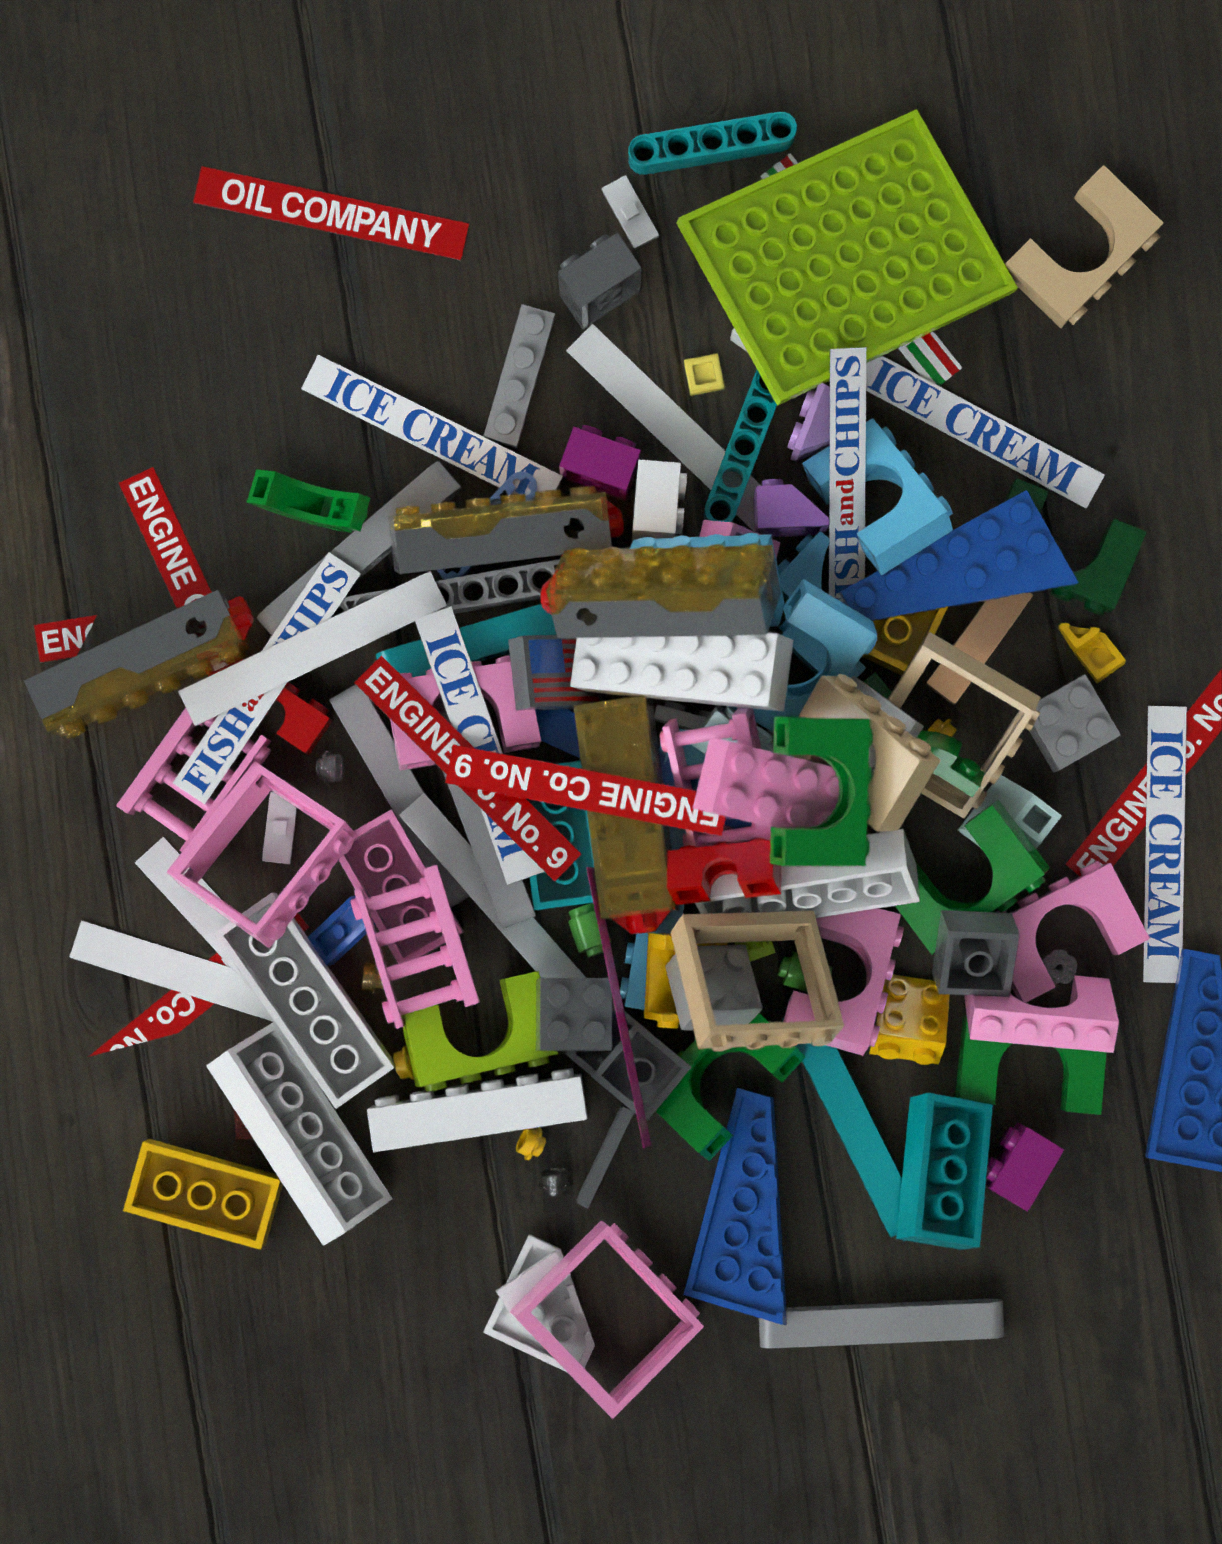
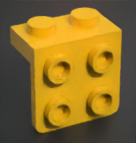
M893 974L891 980L885 979L882 992L888 993L883 1013L877 1012L876 1026H880L876 1044L874 1047L870 1046L869 1054L879 1055L884 1059L899 1058L912 1060L921 1065H939L946 1045L950 994H939L935 981Z

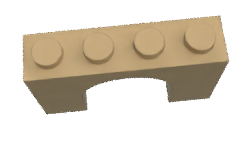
M1104 165L1079 189L1074 199L1101 224L1107 234L1109 252L1105 263L1089 272H1072L1059 266L1030 238L1005 264L1016 285L1060 328L1068 321L1074 325L1088 311L1084 305L1092 297L1098 301L1112 287V284L1108 281L1117 272L1123 276L1135 264L1136 260L1132 256L1140 248L1147 252L1161 237L1157 231L1163 225V222Z
M838 674V676H821L798 717L870 719V727L873 731L872 743L876 753V765L871 782L868 784V801L871 806V815L867 823L877 832L897 831L939 764L940 759L930 751L931 747L929 744L908 733L905 730L906 725L902 721L886 714L881 709L879 701L871 696L864 695L857 689V683L852 678L843 674ZM792 755L795 758L823 765L828 763L816 755Z

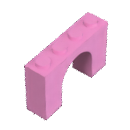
M510 656L495 659L496 664L482 666L481 661L471 662L482 696L490 702L495 710L503 752L507 753L539 747L541 738L536 711H516ZM432 669L427 670L426 675L412 677V673H401L432 706L441 698ZM390 719L399 771L434 765L435 763Z
M1095 861L1080 869L1082 876L1072 881H1069L1068 877H1064L1050 884L1048 887L1051 892L1041 897H1038L1035 892L1017 901L1020 908L1010 913H1012L1020 933L1011 985L1018 1000L1026 1003L1055 988L1039 956L1035 939L1037 927L1041 919L1055 907L1065 904L1074 905L1089 913L1095 920L1112 955H1120L1150 939L1111 863L1101 866L1099 861Z
M876 908L816 918L821 938L851 948L861 958L866 970L864 991L853 999L838 1002L844 1027L827 1046L862 1056L869 1046H875L880 1026L874 1025L877 1012L883 1013L888 993L882 992L885 979L891 980L896 960L890 959L893 946L899 947L904 927L898 926L901 914ZM793 991L788 1001L783 1022L815 1021L809 995Z
M1074 976L1070 1003L1068 1006L1060 1008L1033 1006L1018 1000L1011 993L1010 997L964 995L969 1037L972 1040L1114 1052L1119 1019L1110 979Z

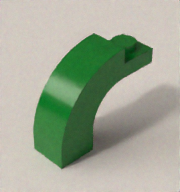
M256 469L247 499L248 504L312 525L352 533V531L361 532L362 525L367 518V508L370 497L360 493L330 490L296 480L276 471Z
M921 730L917 738L929 744L931 747L930 751L940 759L933 774L973 797L981 786L985 772L980 770L978 764L973 760L958 756L962 742L942 733Z

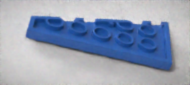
M1026 490L952 530L882 576L877 571L840 591L839 594L847 606L870 620L876 621L911 613L1044 591L1062 586L1077 585L1078 581Z
M1182 949L1145 1157L1222 1172V970L1220 956Z
M737 1088L727 1125V1130L733 1136L721 1148L684 1295L777 1324L787 1325L774 1098Z

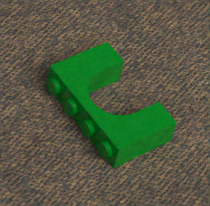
M774 717L773 753L816 755L823 758L836 773L839 783V797L833 812L828 818L817 825L810 827H771L770 864L780 866H866V857L870 851V843L867 837V821L871 815V806L868 801V784L872 779V768L869 764V748L873 742V731L870 727V719Z
M999 800L993 802L964 825L991 863L993 882L989 893L973 902L951 900L937 890L916 862L920 902L895 905L931 954L935 953L941 910L992 912L998 909L1002 913L1018 901L1015 895L1020 891L1026 889L1030 893L1046 881L1043 875L1050 867Z
M758 1013L749 1024L769 1022ZM695 1037V1041L685 1051L677 1054L692 1068L656 1112L700 1155L710 1161L731 1139L733 1134L705 1108L701 1100L700 1082L708 1065L721 1055L741 1052L758 1060L782 1083L806 1057L796 1046L781 1048L779 1045H765L754 1050L747 1049L744 1046L731 1047L724 1051H714L712 1048L698 1049Z
M963 1015L955 1098L995 1105L999 1062L1005 1050L1013 1043L970 1039L967 1015ZM1054 1047L1059 1053L1063 1064L1060 1110L1101 1115L1107 1052Z

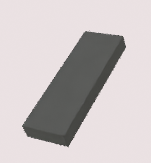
M625 1105L620 1106L576 1198L577 1204L587 1209L634 1114Z

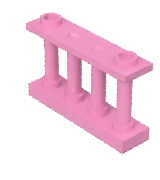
M738 707L727 724L681 732L679 731L677 718L670 719L662 727L663 731L660 732L661 747L664 752H668L675 786L692 790L690 780L700 778L704 763L687 766L683 749L684 745L707 742L710 737L717 739L732 738L733 741L737 740L739 744L762 749L752 708ZM752 823L749 827L725 830L722 836L702 834V832L686 829V833L683 834V846L704 847L714 846L718 842H746L754 838L771 840V827Z
M186 708L116 805L130 815H134L136 811L140 813L144 811L186 840L180 849L181 852L255 761L262 765L271 751L267 747L271 741L263 735L258 738L256 743L249 739L241 750L247 755L237 770L233 771L229 768L222 778L227 784L215 800L209 798L203 804L173 784L178 774L173 772V767L169 765L177 753L180 755L186 754L190 757L197 747L192 742L193 738L190 736L196 726ZM217 716L199 725L201 727L206 725L210 728ZM157 782L160 784L166 783L206 811L195 829L152 800L153 796L149 793Z
M437 865L423 869L425 877L419 878L418 883L367 899L363 889L360 888L354 890L356 898L350 900L356 920L363 919L388 1000L382 1003L388 1023L394 1022L396 1029L405 1026L402 1015L453 999H456L457 1002L463 1000L465 1007L480 1002ZM424 896L425 899L432 897L436 911L430 912V917L376 933L370 912ZM435 930V933H443L446 945L440 947L441 951L390 967L386 966L381 949L382 946ZM444 964L446 968L453 966L457 980L451 981V985L397 1001L391 981Z

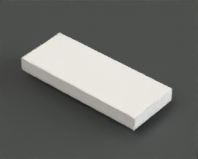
M626 175L601 188L634 249L659 237L656 228Z
M270 792L262 861L291 864L297 807L274 792Z
M556 1251L496 1290L508 1311L561 1261Z

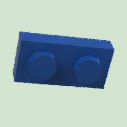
M350 896L307 937L326 966L334 965L367 934L363 919L356 920L350 900L355 899L356 896Z

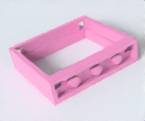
M254 761L167 870V873L180 886L270 948L276 940L283 936L287 925L294 916L305 908L309 897L319 884L329 877L331 869L341 856L351 849L357 834L344 820ZM273 791L328 828L330 832L260 921L255 924L198 882L269 792Z
M600 1221L509 1312L613 1419L704 1326L696 1318L700 1314L696 1307L686 1298L681 1303L673 1294L677 1289L675 1285L663 1273L657 1277L649 1269L653 1262L639 1248L633 1252L625 1244L629 1237L615 1223L609 1227L606 1223ZM603 1240L621 1256L681 1320L609 1394L531 1313Z

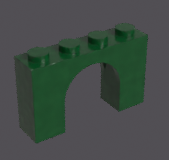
M1016 478L1012 482L1004 502L1027 490L1040 513L1049 491ZM1117 519L1110 521L1091 563L1086 568L1073 572L1078 584L1051 588V595L1070 602L1072 598L1085 603L1084 609L1098 615L1115 610L1146 531Z

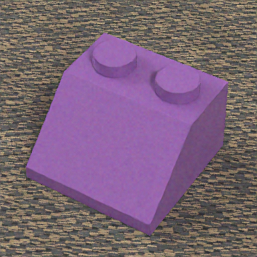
M768 479L762 481V486H756L753 494L754 532L761 535L771 534L772 537L807 536L808 534L814 536L820 531L823 534L827 531L829 518L792 484L784 485L782 479Z

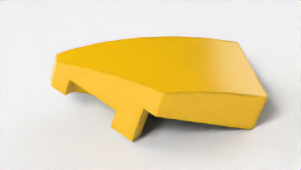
M1068 623L1059 625V631L1096 683H1099L1125 664V658L1107 635L1100 632V628L1074 627Z

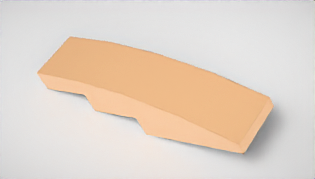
M1029 592L985 601L953 646L985 664L1033 595ZM940 663L926 682V685L954 705L971 681Z

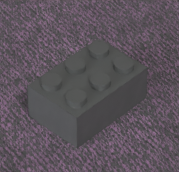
M618 232L611 237L608 234L601 236L590 245L592 250L581 257L578 254L572 255L560 265L562 268L558 271L560 297L582 329H585L640 292L641 266Z

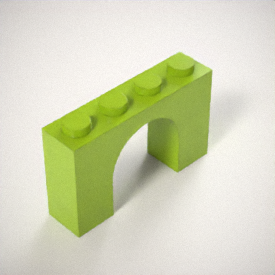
M539 971L499 980L508 1017V1028L501 1044L485 1056L471 1057L464 1055L449 1043L444 1032L438 1004L402 1015L405 1024L402 1028L415 1086H425L426 1092L447 1088L446 1081L460 1078V1083L464 1084L480 1080L481 1072L493 1069L495 1076L516 1071L514 1064L528 1061L529 1068L550 1063L548 1056L558 1054L557 1051H536V980L540 978Z

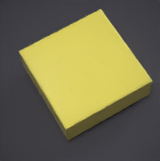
M718 353L684 360L690 396L724 390L725 386Z

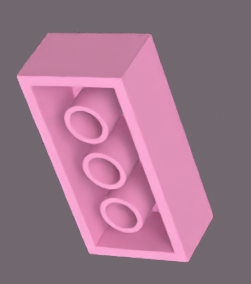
M710 737L693 808L768 827H810L823 822L833 812L839 797V783L836 773L831 766Z
M392 809L356 829L354 832L357 834V837L353 841L351 849L339 859L355 890L363 889L366 899L418 883L419 878L425 877L423 869L426 866ZM424 896L370 912L378 930L381 932L430 917L429 913L436 910L432 897L425 899ZM453 913L459 935H461L464 931ZM435 930L388 944V947L399 964L425 956L444 945L445 940L442 932L435 933Z

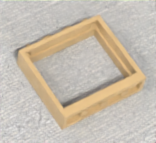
M929 632L887 700L901 708L930 660L934 659L1019 710L980 770L985 772L980 788L973 797L934 774L931 775L921 794L964 819L972 807L978 809L987 795L984 788L988 782L995 784L1005 768L1001 764L1005 756L1008 755L1012 758L1023 741V739L1019 738L1023 729L1025 728L1030 731L1041 713L1036 710L1040 697Z
M814 910L684 914L671 930L698 1049L712 1048L714 1051H724L731 1047L746 1046L747 1049L754 1050L765 1045H779L781 1048H790L803 1043L824 1046L831 1043L844 1027ZM794 940L815 1021L716 1025L697 944Z

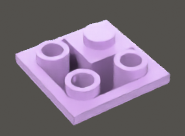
M824 383L818 385L816 391L810 390L806 395L799 416L805 418L804 423L796 422L787 448L793 450L790 460L797 462L830 446V387Z

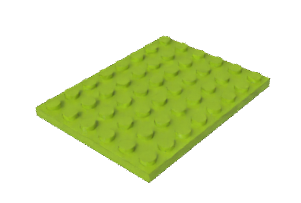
M917 109L683 215L676 222L777 406L816 388L822 383L830 381V349L866 347V363L998 301L1014 293L1018 288Z

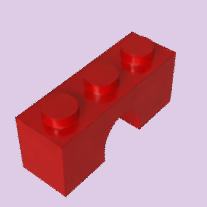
M287 682L275 700L284 706L286 714L285 721L277 734L309 756L331 725L332 720L326 716L329 711L326 707L314 699L306 703L297 696L300 690Z
M754 838L749 842L742 843L718 842L714 846L696 847L687 845L676 850H667V890L674 903L680 905L710 902L713 883L719 877L726 874L737 875V882L746 898L781 894V866L770 864L771 840Z

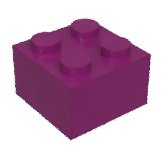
M583 425L582 429L573 427L559 466L562 478L626 501L638 469V460H640L641 450L635 448L636 443L622 437H616L615 441L602 437L603 432L588 425Z
M1016 1123L1014 1128L1009 1126L1002 1135L999 1145L1003 1147L996 1159L992 1156L988 1159L986 1187L1028 1212L1064 1149L1028 1127Z

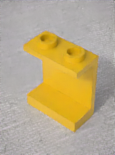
M648 933L644 1018L657 1021V1027L679 1028V1018L665 968L667 963L676 954L671 933ZM727 943L697 944V946L727 945Z

